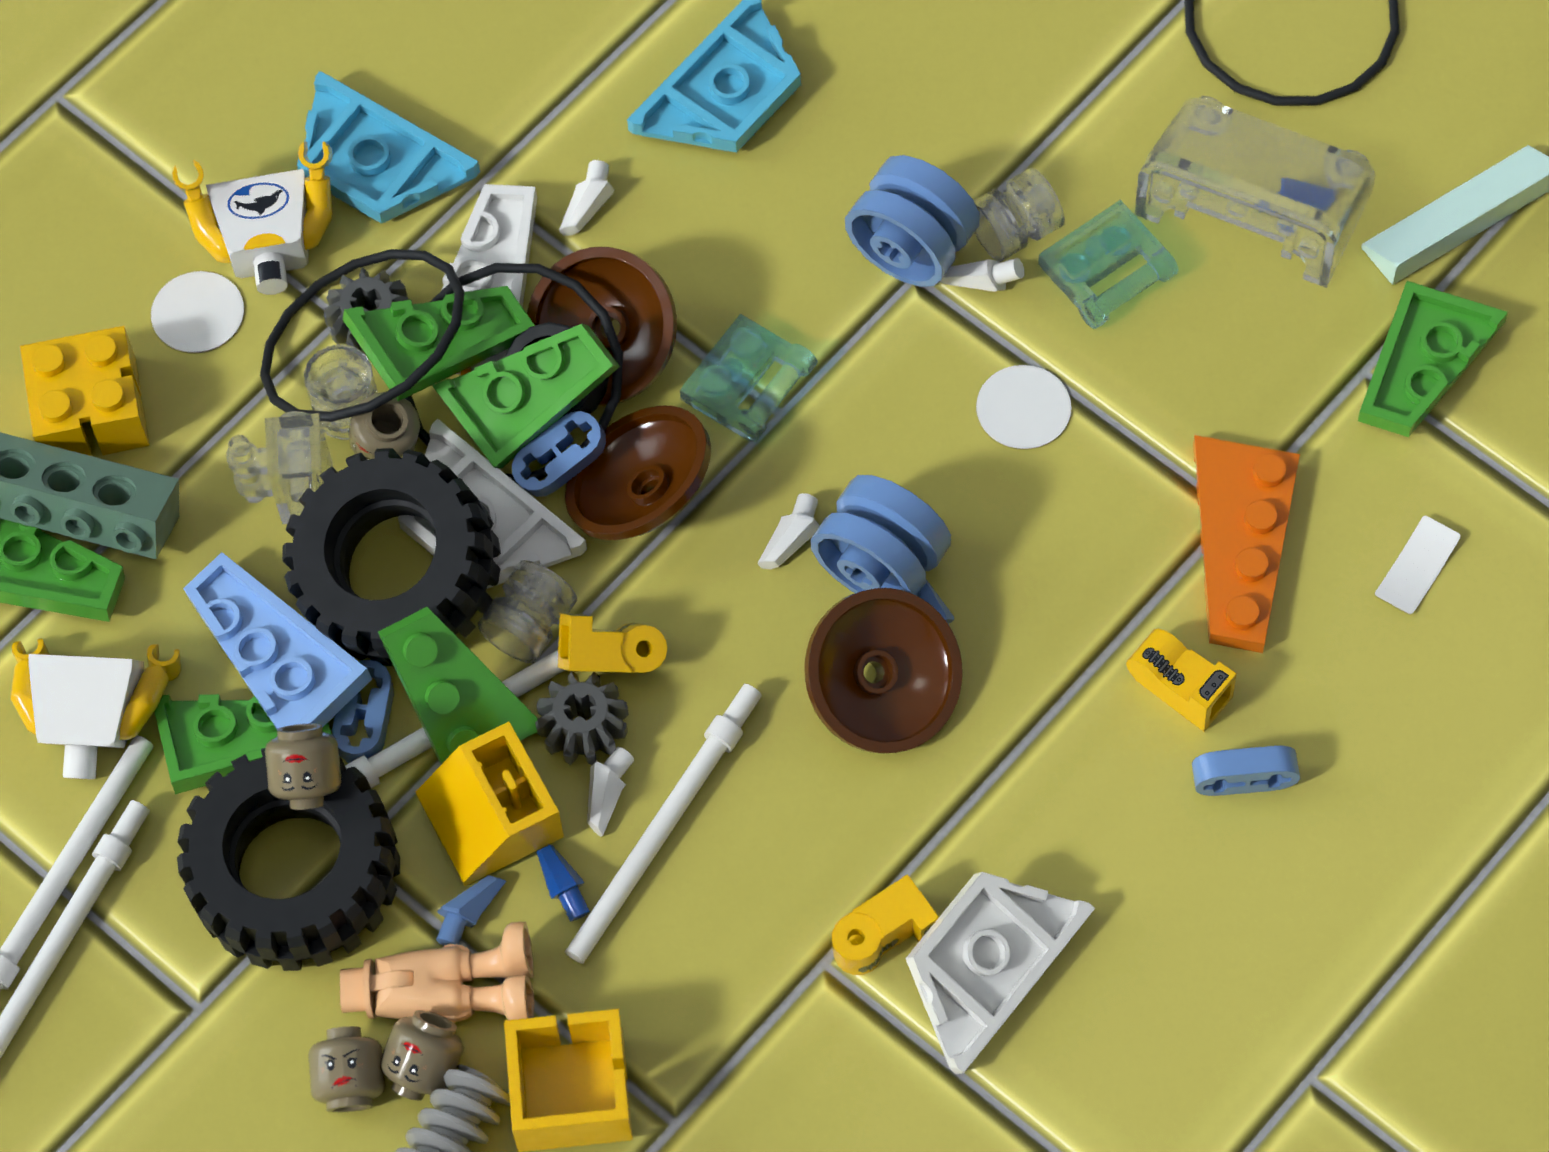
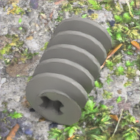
M459 1064L457 1065L458 1070L449 1069L444 1074L447 1089H436L431 1093L430 1102L434 1109L425 1108L418 1114V1122L422 1128H411L406 1133V1141L411 1148L400 1147L395 1152H472L466 1146L469 1141L487 1144L489 1140L488 1136L478 1126L480 1122L498 1125L501 1121L500 1117L490 1107L491 1104L496 1102L510 1106V1095L485 1074L466 1065Z

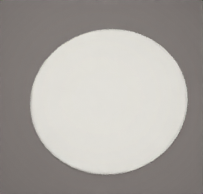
M207 271L189 272L169 281L158 292L151 309V321L158 337L168 346L190 353L209 351L227 342L240 327L244 315V303L237 287L224 276Z
M1016 365L1004 368L988 378L979 391L976 410L981 426L994 440L1012 448L1031 449L1050 443L1064 431L1071 416V399L1064 384L1051 372L1036 366Z

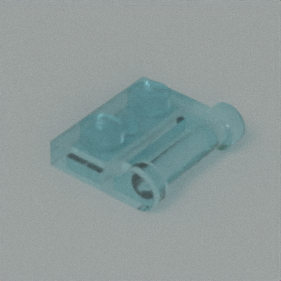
M1121 199L1041 252L1038 265L1078 308L1082 319L1092 329H1097L1106 323L1112 311L1158 280L1166 282L1179 272L1173 256ZM1139 254L1147 261L1145 265L1099 296H1096L1090 289L1091 286Z
M739 314L682 386L680 398L683 402L746 440L757 442L766 431L765 422L799 378L801 376H808L818 361L815 355L806 347L800 344L792 345L744 315ZM774 361L783 365L748 410L738 408Z

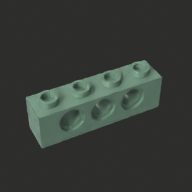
M0 432L1 519L111 547L127 553L157 559L179 519V479Z

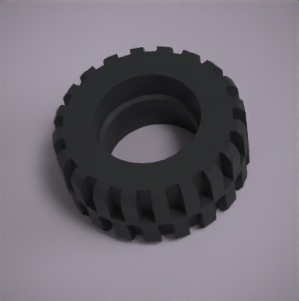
M382 448L375 450L374 459L368 460L361 452L347 457L346 463L348 467L337 472L331 466L319 475L324 483L315 492L310 488L305 490L298 500L304 506V509L300 516L291 514L286 527V531L293 537V543H285L283 545L282 561L291 569L284 576L288 590L298 599L296 606L315 628L334 641L348 654L359 660H363L368 656L372 661L380 662L385 666H392L393 663L378 632L425 607H428L455 635L460 633L466 638L476 628L470 621L477 610L486 614L493 601L486 592L487 586H496L499 583L501 568L494 562L493 558L498 557L501 554L499 538L491 530L494 523L488 511L465 482L458 478L448 466L437 459L430 462L421 452L408 449L401 458L393 448ZM400 515L418 516L427 519L435 529L436 547L433 560L420 581L406 592L388 599L368 600L356 595L350 585V563L358 543L367 532L379 523L399 517Z
M262 748V758L249 762L245 754L231 761L235 770L225 777L219 772L211 776L205 782L209 793L204 799L200 796H194L186 810L192 820V824L185 823L180 826L177 840L184 852L177 857L178 873L185 883L183 889L201 922L213 938L217 937L225 950L237 958L246 954L252 965L266 969L272 965L273 960L279 961L284 971L301 970L302 960L313 958L316 966L319 967L333 962L330 954L332 951L343 946L349 954L359 947L362 943L358 934L364 928H367L370 932H375L384 920L379 908L382 904L386 906L392 905L397 891L393 877L400 874V856L396 849L398 841L377 791L371 789L366 776L355 766L346 769L342 758L339 757L341 771L340 788L330 795L323 796L324 805L321 807L295 810L290 808L289 800L274 797L270 793L265 748ZM310 818L324 822L334 828L341 844L338 858L327 877L313 889L291 898L270 899L255 895L243 886L239 876L243 855L253 839L267 827L286 819Z

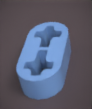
M582 411L571 412L555 422L516 454L512 463V475L516 483L530 495L536 497L547 496L558 490L602 454L606 445V434L599 422L589 413ZM579 427L580 430L586 432L592 428L587 434L590 443L586 447L581 448L578 444H573L561 453L562 450L573 442V437L570 434L573 429ZM557 456L545 466L544 469L548 476L544 480L539 481L534 476L526 480L532 473L528 467L532 461L537 460L543 465Z
M358 661L368 669L371 678L376 680L378 687L371 689L368 704H362V697L359 692L334 718L332 735L337 739L339 756L348 763L363 755L368 759L382 751L384 747L394 697V687L387 668L377 661ZM359 720H364L369 738H362L359 746H351L348 736H354L357 732Z
M1265 746L1214 751L1202 754L1192 761L1195 789L1201 795L1222 796L1275 791L1291 787L1300 780L1296 750L1288 746Z

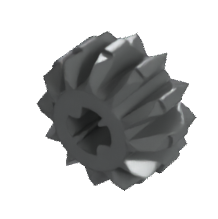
M363 267L359 273V279L352 280L342 274L340 280L341 289H328L327 301L329 306L325 308L324 312L326 326H329L331 329L332 340L337 346L347 344L348 352L353 357L363 349L343 321L344 309L363 306L364 311L390 308L391 302L409 300L406 287L401 280L391 282L389 274L384 269L374 278H371L368 271Z
M571 671L568 675L569 685L564 687L559 683L551 681L548 686L550 698H539L536 706L538 714L542 717L538 718L535 722L537 734L541 737H547L545 747L551 755L563 751L564 761L570 766L579 754L585 755L587 763L592 766L596 762V752L598 750L611 755L616 750L614 739H625L628 729L627 724L623 720L629 715L628 706L624 700L618 699L619 690L614 682L601 686L600 676L595 672L587 678L586 682H579L577 674Z

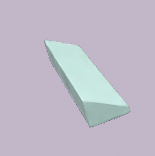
M1527 145L1364 242L1361 248L1388 281L1394 285L1549 192V156Z

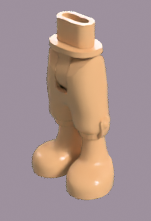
M511 922L505 927L501 944L498 947L479 953H472L463 945L448 944L444 945L443 948L409 951L377 958L375 963L373 959L364 960L363 967L341 969L342 1013L366 1011L368 1019H376L377 1017L401 1019L403 1017H412L415 1011L422 1010L443 1016L453 1023L472 1017L475 1011L495 1012L505 1015L507 1020L534 1018V991L530 978L534 977L527 923ZM474 978H506L501 985L487 987L464 985V982L473 981Z

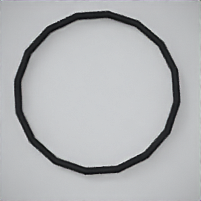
M1184 0L1185 31L1203 67L1234 92L1274 106H1318L1358 91L1385 67L1400 33L1398 0H1388L1390 32L1378 60L1351 84L1317 96H1274L1239 84L1213 63L1195 32L1194 0Z
M389 249L353 259L316 280L285 309L265 342L260 377L270 403L295 419L334 422L372 412L410 390L442 359L461 326L465 292L453 266L427 251ZM390 259L423 260L446 274L455 293L451 323L434 353L404 382L369 402L332 412L300 410L278 396L270 376L274 347L292 316L322 288L341 278L342 274L345 276L355 269Z
M494 263L458 277L461 285L464 286L495 273H537L573 289L600 318L613 353V358L620 366L612 373L611 397L599 420V424L605 432L621 398L623 352L609 313L579 281L541 264ZM450 283L430 302L443 300L446 294H453L454 291ZM412 395L405 398L409 402H411V404L417 411ZM419 417L420 430L418 437L428 447L430 435L423 428ZM587 438L579 446L581 448H584L590 443V441ZM541 468L533 471L526 480L533 476L540 480L548 475L545 469ZM506 474L516 483L512 474Z

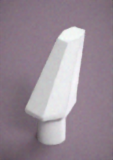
M600 160L591 161L588 166L586 180L576 185L559 229L563 236H572L580 232L614 193L613 187L607 181L609 165L606 162Z
M1018 258L1001 263L987 259L951 266L942 278L941 283L993 292L1006 290L1007 282L1024 277V266Z
M806 493L798 495L793 513L781 517L775 532L757 563L760 568L773 569L779 567L815 534L819 528V524L813 518L818 504L816 497Z
M617 747L604 764L596 761L590 767L587 823L600 837L603 836L621 791L626 786L620 778L634 761L633 756L621 747Z

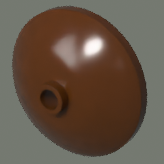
M590 247L565 256L550 269L579 281L609 313L611 322L613 320L619 322L620 331L617 338L623 352L622 387L619 403L630 400L648 389L657 380L672 355L677 334V315L671 292L655 268L641 257L625 250L612 247ZM543 276L535 287L527 309V315L536 326L550 322L572 327L580 324L588 325L613 357L604 328L597 314L573 289ZM612 374L609 376L606 394L599 405H607L611 397Z
M676 406L648 407L620 418L606 428V445L602 454L566 483L565 504L568 514L574 523L584 533L597 539H628L644 535L659 528L685 508L703 482L711 457V442L707 430L694 414Z
M874 588L860 591L843 598L832 606L820 619L810 637L804 667L805 683L810 702L826 728L841 741L854 748L880 754L897 753L913 749L936 735L947 723L956 707L961 691L963 674L962 659L957 640L942 615L922 598L909 592L892 588ZM868 663L872 664L876 670V678L872 683L867 681L864 676V668Z

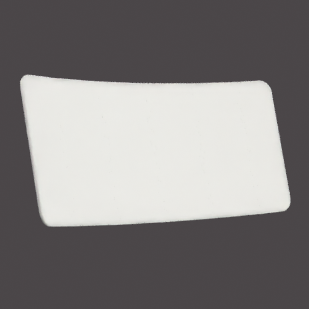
M1423 516L1399 557L1375 591V595L1402 611L1413 614L1458 543L1460 534L1428 516Z

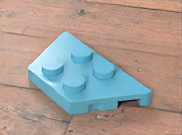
M742 0L627 119L628 130L635 135L737 153L801 86V73L791 55L785 52L783 40L775 25L771 26L762 9V1Z
M322 71L316 75L314 82L316 92L312 111L308 110L305 124L307 134L305 141L308 145L307 156L313 164L320 162L324 155L322 141L329 144L333 156L329 165L324 168L325 176L330 177L331 195L383 224L476 178L480 173L479 162ZM298 158V170L304 169L305 176L309 177V168L304 166Z

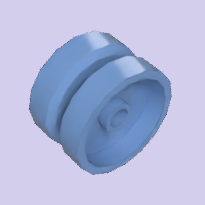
M906 155L891 156L883 163L870 181V191H865L846 215L845 230L854 246L866 259L883 272L902 282L915 286H935L942 280L955 261V251L963 248L978 228L980 213L973 199L964 188L941 169L921 159Z
M857 475L849 482L836 501L837 513L828 515L811 538V550L818 562L834 579L854 593L874 588H892L917 596L926 583L925 571L935 568L951 546V534L947 526L928 504L894 482L873 475Z

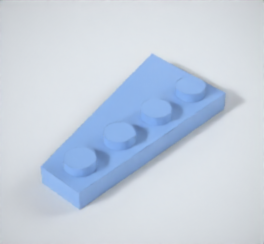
M223 552L183 588L189 600L276 729L289 725L309 723L320 724L323 727L372 680L365 666L334 641L323 635L314 625Z

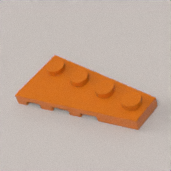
M1194 435L1193 452L1194 462L1196 463V489L1200 512V538L1204 561V587L1209 643L1263 653L1300 454Z

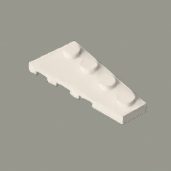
M484 184L461 236V247L455 261L450 263L457 277L494 263H529L537 204L535 187ZM495 273L462 287L464 292L508 286L523 308L527 273ZM446 274L443 277L444 286L442 290L449 284ZM509 348L471 366L472 371L475 370V367L487 362L505 358Z

